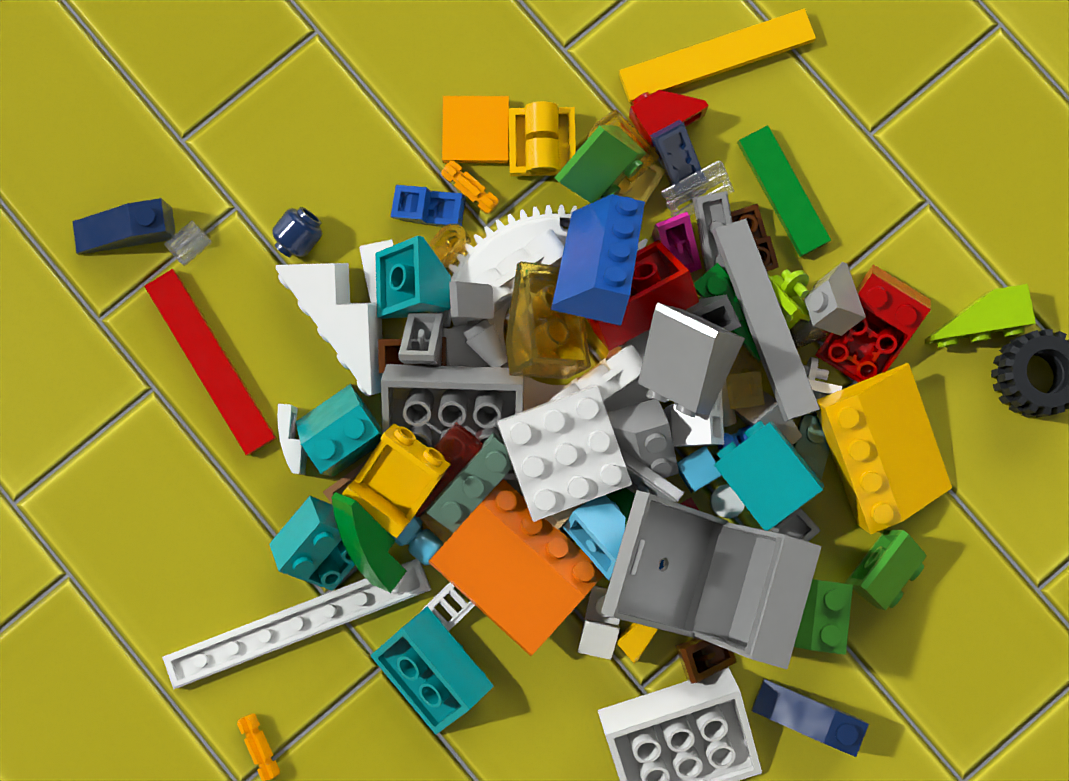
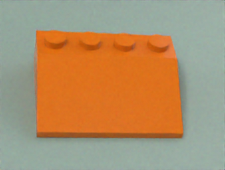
M504 479L428 561L530 656L538 650L603 576V573L590 558L549 521L543 518L533 522L524 497Z

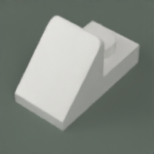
M594 586L590 591L577 652L611 660L620 630V619L601 613L608 588Z

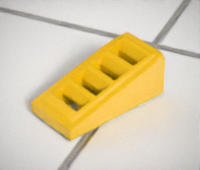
M632 623L618 636L616 643L635 664L658 629Z

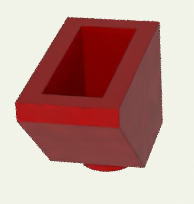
M657 90L651 95L649 92H645L632 101L633 105L630 107L629 118L648 148L651 149L654 147L650 135L678 120L684 122L685 127L705 116L709 105L702 99Z

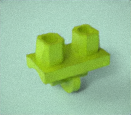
M788 269L784 270L781 276L768 275L789 330L800 319L810 321L806 303L802 299L809 294V290L806 288L809 276L803 270L791 273Z

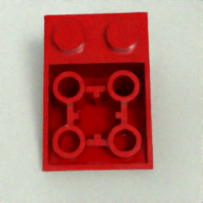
M874 264L856 288L866 318L842 336L829 332L815 356L858 383L886 372L931 311V300Z

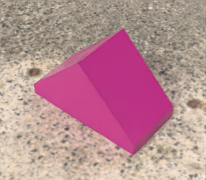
M688 212L655 224L652 232L654 242L659 240L690 273L702 269Z

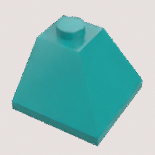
M415 236L375 253L377 318L408 317L409 313H441L451 309L449 287L451 275L424 237Z

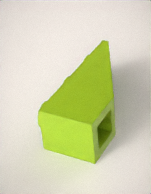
M1028 284L998 288L984 294L925 339V343L937 342L938 348L959 344L958 339L970 337L971 343L992 339V333L1003 332L1004 337L1025 334L1024 328L1036 324Z

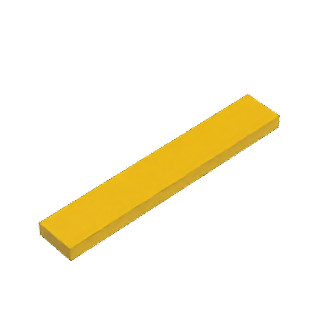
M804 8L619 70V76L628 102L631 104L635 98L645 92H649L651 95L657 90L670 91L813 43L816 37Z

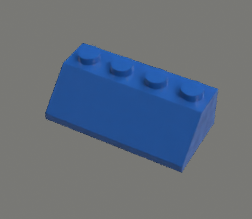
M611 194L572 212L551 310L621 326L631 293L645 205L644 201Z

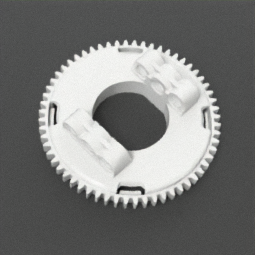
M547 205L543 215H540L537 207H533L532 217H527L525 211L520 210V220L515 221V218L508 214V225L504 226L500 220H496L497 230L495 232L487 226L484 227L487 237L482 239L475 234L474 239L477 244L475 247L467 243L464 244L465 250L468 253L466 257L456 253L455 256L460 263L459 266L448 265V269L453 274L451 282L481 283L492 286L494 318L488 319L490 325L494 323L504 351L509 358V361L502 365L501 368H518L510 358L505 346V318L512 307L522 299L521 292L523 289L533 293L547 283H557L568 229H564L562 226L569 227L571 214L577 210V206H573L570 214H565L564 206L560 205L558 214H552L550 205ZM647 239L638 243L637 251L646 246ZM451 309L441 312L443 313L442 337L447 338V366L489 367L465 343L467 338L463 334L481 320L467 321L468 325H456L447 329L451 323ZM650 330L627 341L624 345L610 350L606 359L604 358L594 368L582 376L573 379L567 385L541 383L524 374V411L593 385L598 386L607 413L654 399L647 395L648 388L638 384Z

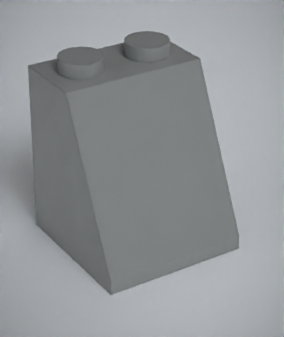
M657 303L638 384L648 388L647 395L656 400L666 402L669 399L677 403L676 410L694 418L696 414L710 415L745 338L686 310Z

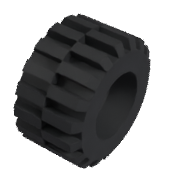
M1044 329L1039 332L1038 330L1032 331L1011 340L1009 344L1004 345L999 350L1002 354L994 359L993 364L998 365V368L991 370V378H997L998 383L993 384L994 391H1001L1002 396L998 399L1002 404L1011 403L1009 410L1014 413L1022 411L1021 416L1024 417L1036 416V418L1059 414L1069 409V340H1065L1066 333L1059 331L1053 334L1052 329ZM1033 355L1046 360L1052 368L1054 379L1047 393L1034 388L1028 379L1027 365Z

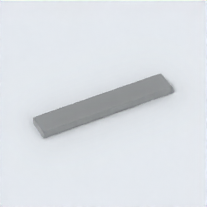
M743 219L715 228L712 231L784 421L786 422L818 411L820 408L747 220Z

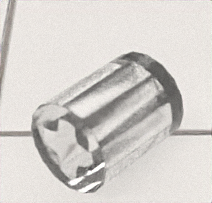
M192 220L164 244L183 266H186L213 242Z

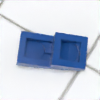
M396 185L391 217L418 224L461 229L466 197L462 193L431 191L427 187Z

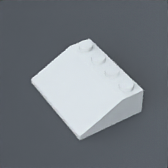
M729 667L698 683L691 684L689 681H685L598 710L620 781H740L762 773L741 692Z

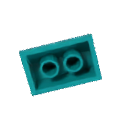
M428 606L370 655L435 735L469 711L494 687L485 673L474 663L461 644L454 639Z

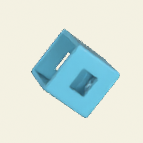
M706 446L701 447L677 462L679 474L691 493L696 492L722 476L714 466L716 461Z

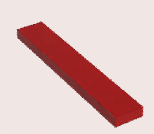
M171 269L145 285V289L245 455L250 456L277 439L177 272Z

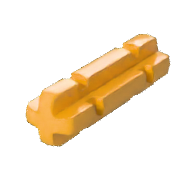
M450 161L446 164L441 172L442 177L449 183L453 181L455 183L454 187L471 202H478L477 207L485 214L491 213L497 207L499 199L490 191L487 194L485 192L486 187L467 171L463 173V168L457 162Z
M252 713L240 718L237 721V725L241 734L245 733L246 738L244 741L254 764L259 766L257 771L261 780L269 781L280 774V769L276 760L272 761L271 759L273 753L263 730L259 731L258 729L260 723L257 716Z

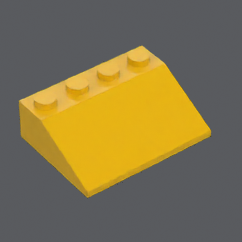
M908 363L817 399L820 409L816 413L857 525L866 532L874 534L903 522L952 489Z

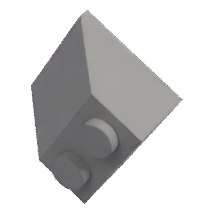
M651 399L607 413L617 443L622 450L663 478L679 474L669 422L659 400Z

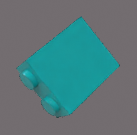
M349 384L296 421L301 446L320 474L335 477L374 450L381 441V426L352 384Z
M760 420L744 432L748 437L747 440L739 446H736L732 441L717 453L720 460L714 466L765 531H768L820 493L824 488V483L772 421L764 425Z

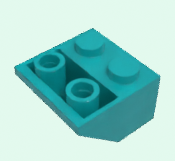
M309 496L269 544L279 572L331 591L338 586L355 566L340 537L334 517L333 505L313 496Z

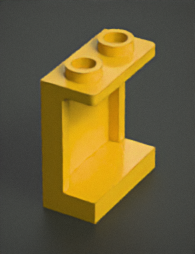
M394 423L383 433L380 438L381 441L357 477L346 487L342 495L356 500L388 533L397 539L409 525L451 464L444 460V456L438 450L426 447L419 442L412 431L405 427L397 426Z

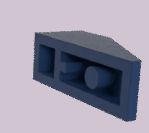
M162 198L127 203L73 221L76 253L78 255L176 240L173 210Z
M764 678L751 711L854 757H857L869 725L858 717Z

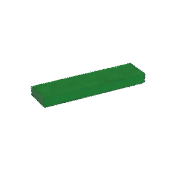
M767 125L740 139L737 144L799 257L829 243L831 238L769 126Z

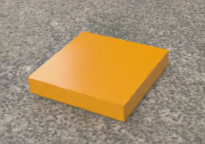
M443 96V163H449L450 161L457 163H509V96Z

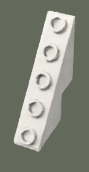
M349 263L276 265L280 282L293 292L299 300V308L316 323L319 335L323 340L330 343L338 353L337 359L341 365L350 370L355 376L360 391L366 396L381 393L383 374H379L378 339H383L382 319L377 318V303H350Z

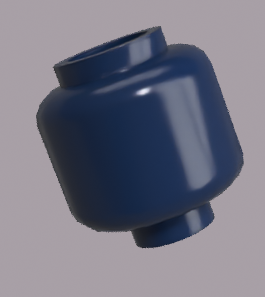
M304 207L288 209L272 229L273 237L277 241L275 247L287 257L291 258L293 254L305 257L322 237L321 221Z

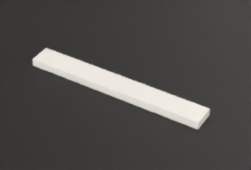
M415 559L402 564L407 572L391 593L370 584L367 579H363L162 657L173 689L430 591L431 588L421 562Z

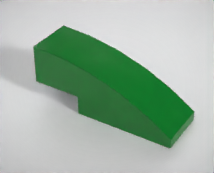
M335 492L331 497L334 517L340 537L350 558L370 584L391 593L407 572L388 553L396 540L356 500Z

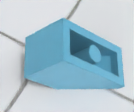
M606 495L586 502L574 510L563 529L603 575L610 580L625 532V516L620 512L616 503L610 501Z

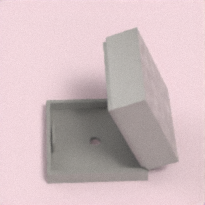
M637 490L601 613L613 618L693 638L698 637L749 659L788 669L822 546L784 534L728 523L727 520ZM664 558L665 565L662 570H659V562Z

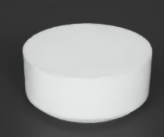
M729 484L717 487L711 494V508L716 515L722 518H734L745 507Z

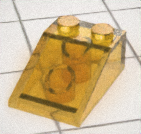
M523 261L517 263L506 336L510 376L568 379L591 368L585 318L551 310L560 266Z

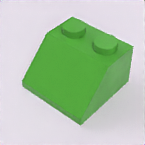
M599 125L554 178L588 202L593 203L608 195H617L621 190L618 187L621 181L626 176L631 178L642 167L643 163L640 160L646 152L619 126Z
M885 530L845 583L852 584L853 590L876 608L886 610L888 607L893 608L903 597L904 592L901 589L908 580H915L924 569L922 562L927 555L904 530Z
M812 579L794 647L846 655L853 592L852 584Z

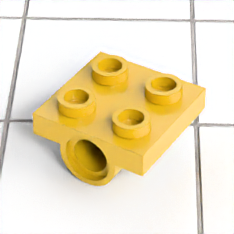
M539 101L529 103L525 108H509L510 176H556L576 153L575 107H558L553 102Z

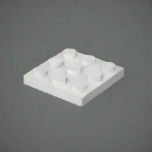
M597 385L496 421L533 522L632 485Z

